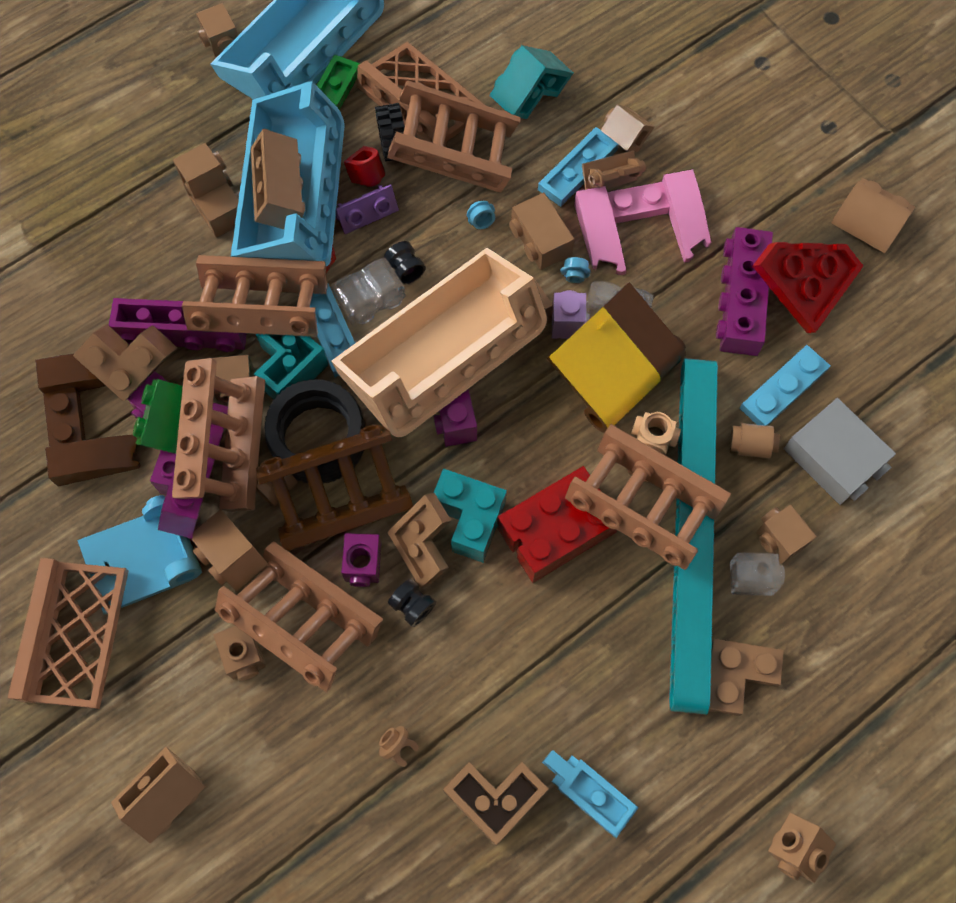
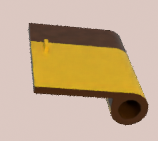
M629 282L552 352L547 359L588 406L584 410L588 421L597 430L605 433L610 424L613 426L617 424L686 357V346L678 336L673 335Z

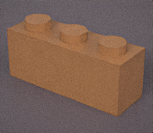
M262 129L251 146L255 222L284 229L286 216L297 213L302 218L305 212V203L302 202L301 193L303 178L300 177L299 168L301 154L298 153L297 139L267 129Z

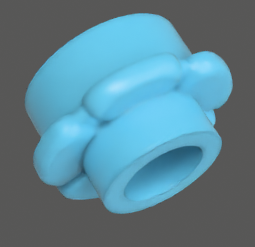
M487 201L473 203L466 214L469 224L473 225L476 229L488 228L495 221V208L493 204H489Z
M571 257L565 259L564 267L560 269V272L566 277L568 282L581 283L590 276L591 270L588 268L589 262L586 259Z

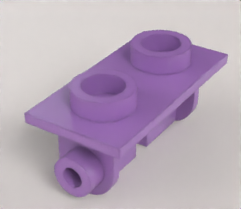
M380 185L378 189L362 195L359 199L355 198L344 204H337L335 217L338 221L340 220L344 234L399 211L392 186L382 187Z

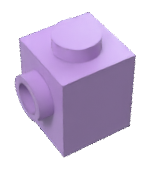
M572 290L554 293L552 338L568 339L586 322V293H577Z

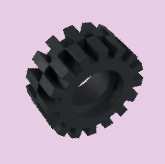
M399 103L375 107L385 162L393 160L387 158L395 133L403 134L405 126Z

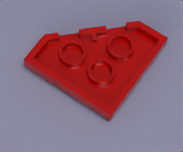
M775 242L766 247L752 267L805 332L816 333L861 271L863 264L847 244Z

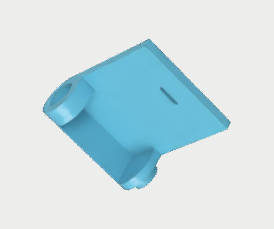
M164 495L149 499L146 502V506L142 509L143 516L77 540L87 565L106 566V564H109L108 567H119L129 570L121 608L187 583L202 573L197 556L193 552L194 549L190 538L158 530L161 509L166 497ZM106 575L95 584L102 596H105L114 589L116 576ZM101 607L104 615L108 614L104 607Z

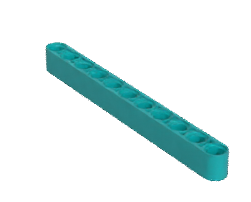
M684 358L680 375L679 428L681 432L678 439L677 463L715 484L718 365L717 361ZM676 498L675 536L678 535L693 510V507ZM706 515L689 543L698 549L695 557L686 570L679 566H674L669 693L670 711L705 715L709 712L711 695L714 519Z

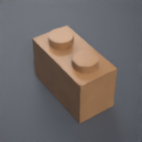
M541 193L512 207V218L509 221L510 229L516 238H521L528 259L531 262L535 261L540 270L572 255L575 239L545 193Z
M221 509L193 533L192 540L197 545L193 550L194 554L205 566L209 563L213 565L208 571L221 586L227 581L237 592L268 564Z
M165 747L111 804L119 819L151 844L160 834L169 829L172 821L187 806L196 801L200 792L206 786L191 767L169 748Z

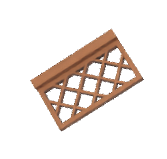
M408 42L373 64L366 60L358 65L357 88L379 106L399 103L404 126L409 105L399 102L402 89L398 85L405 86L407 80L422 83L436 90L450 89L457 97L485 105ZM407 54L415 60V63L398 62V59ZM382 69L395 70V76H385L380 71ZM398 71L415 72V78L398 77ZM418 72L430 73L435 77V80L418 78ZM423 109L420 110L415 135L418 139L432 143L438 114ZM455 120V124L452 127H447L445 147L447 141L465 129L466 123Z
M40 558L8 694L9 699L25 703L100 709L129 570L119 567L58 562L55 559ZM68 572H78L86 582L69 593L65 587ZM87 573L95 575L90 578ZM106 575L116 576L114 589L105 596H102L95 584ZM90 588L98 601L83 612L74 599ZM70 603L78 616L62 628L57 620L58 614L61 609ZM101 607H104L108 613L107 623L96 631L87 618ZM83 622L91 635L75 647L67 633ZM62 638L70 651L54 662L49 655L51 645ZM96 641L101 648L100 657L88 666L80 652ZM75 657L83 671L67 682L59 668ZM54 673L62 687L50 696L40 695L43 681ZM88 676L93 683L91 699H79L72 688ZM67 692L70 698H64L61 696Z

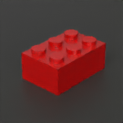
M584 466L502 513L497 518V529L511 551H517V560L532 583L618 531L617 529L607 527L600 519L587 511L577 509L565 498L574 477L584 482L590 477Z

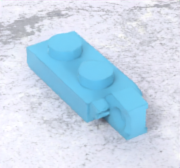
M552 750L542 763L556 774L551 782L558 787V790L614 838H617L638 810V807L581 759L578 760L571 756L568 761H565Z

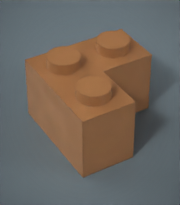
M204 143L173 159L187 195L215 237L217 238L234 229L239 191L234 193L231 189V186H233L232 181L224 170L227 167L218 151L212 153L208 145Z
M106 325L94 332L73 356L122 401H125L164 363L177 347L153 325L140 333L130 345L109 325Z
M469 762L449 782L443 791L481 832L497 846L549 788L521 762L495 789Z

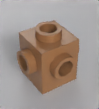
M789 813L781 829L774 835L768 852L779 862L777 868L785 875L796 881L801 876L815 884L820 873L826 869L829 857L836 843L821 827Z

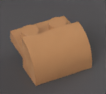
M862 178L853 187L831 223L879 251L886 253L915 209V206L909 204L905 198L895 196L882 189L878 183Z

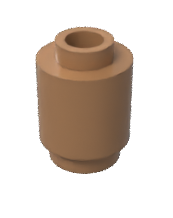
M741 423L740 426H732L730 452H737L738 456L767 459L771 458L772 453H778L780 434L774 433V426Z

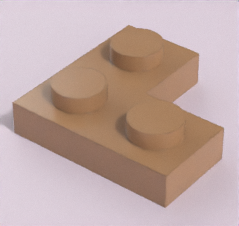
M435 493L425 494L387 532L420 588L430 586L449 568L432 541L451 522L450 517Z
M713 639L709 711L741 716L743 714L745 682L775 687L780 686L783 650Z

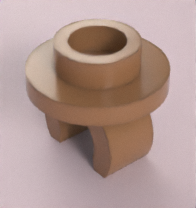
M403 726L388 729L379 741L381 746L379 755L384 759L391 758L402 767H405L407 762L400 757L401 749L405 746L410 747L416 752L419 749L417 743L408 738V730Z

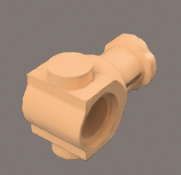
M645 412L644 417L637 415L631 434L637 435L636 439L666 456L669 446L676 447L681 429L676 427V421L671 420L668 415L662 412L651 414ZM658 427L664 434L655 436L650 433L649 428ZM628 470V473L632 475L633 472Z

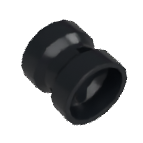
M401 241L394 244L384 255V260L390 268L395 269V277L402 285L416 281L426 270L422 260L419 257H415V249L409 241Z
M410 578L395 590L389 598L388 604L395 611H401L405 615V621L412 627H415L433 610L436 601L430 595L422 594L419 591V585Z

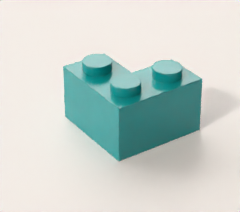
M521 45L511 56L510 64L504 73L495 81V87L489 96L505 111L522 119H527L543 95L558 97L574 72L551 51Z
M256 334L261 348L271 358L254 374L265 379L264 392L273 400L276 399V396L281 391H284L285 388L290 387L292 384L303 382V380H314L329 365L324 348L310 336Z
M443 469L434 493L448 516L459 520L451 540L452 552L484 563L497 528V518L502 514L506 504L507 490Z

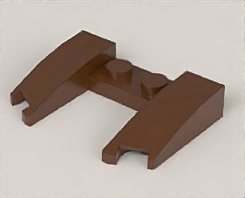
M74 354L35 360L38 388L44 396L49 447L45 448L48 478L57 486H63L140 469L141 464L132 460L137 448V437H134L133 434L90 440L85 439L80 392L105 387L106 385L73 356Z

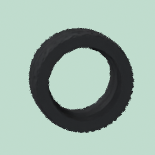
M322 379L303 380V382L292 384L290 387L285 388L284 391H281L276 396V399L272 401V404H270L265 417V439L273 458L280 457L284 459L296 455L286 446L285 434L293 419L307 410L315 408L333 409L342 414L347 420L349 429L345 438L360 434V430L365 428L366 425L360 406L354 397L340 385ZM364 450L350 455L354 468L362 458ZM337 459L317 466L323 484L334 482L342 477ZM304 470L292 474L297 481L308 483Z

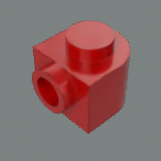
M363 146L344 161L352 183L372 187L378 185L385 176V169L378 150L375 148Z

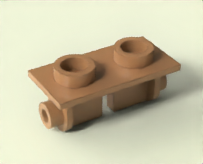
M634 150L582 164L585 190L606 186V189L637 181V177L641 176L642 172L646 170L645 162L635 158Z

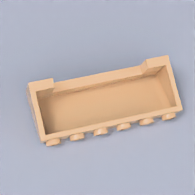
M486 248L331 362L338 374L379 422L393 436L404 437L540 335L546 326L547 315L534 278Z

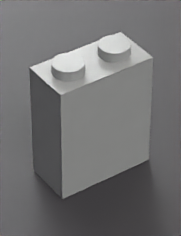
M838 398L792 436L784 447V450L839 505L849 497L856 501L869 489L865 483L871 477L878 481L892 468L888 462L896 455L884 441Z

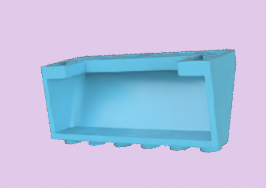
M273 0L210 65L220 79L251 99L260 98L310 81L316 84L321 79L334 55L342 57L381 16L384 9V0Z
M313 81L252 100L231 257L325 261L326 266L330 264L345 125L340 110ZM262 129L297 139L298 153L301 154L299 168L300 177L303 178L301 193L302 202L305 203V212L302 218L297 213L286 216L284 229L258 223L254 219L251 146Z

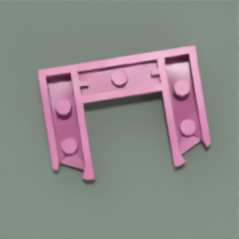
M693 169L666 174L663 176L662 182L607 192L606 186H602L600 188L576 191L574 206L592 269H597L600 260L616 264V274H626V266L616 223L669 214L684 263L693 259L694 254L691 249L700 242H703L706 248L711 244L705 210Z

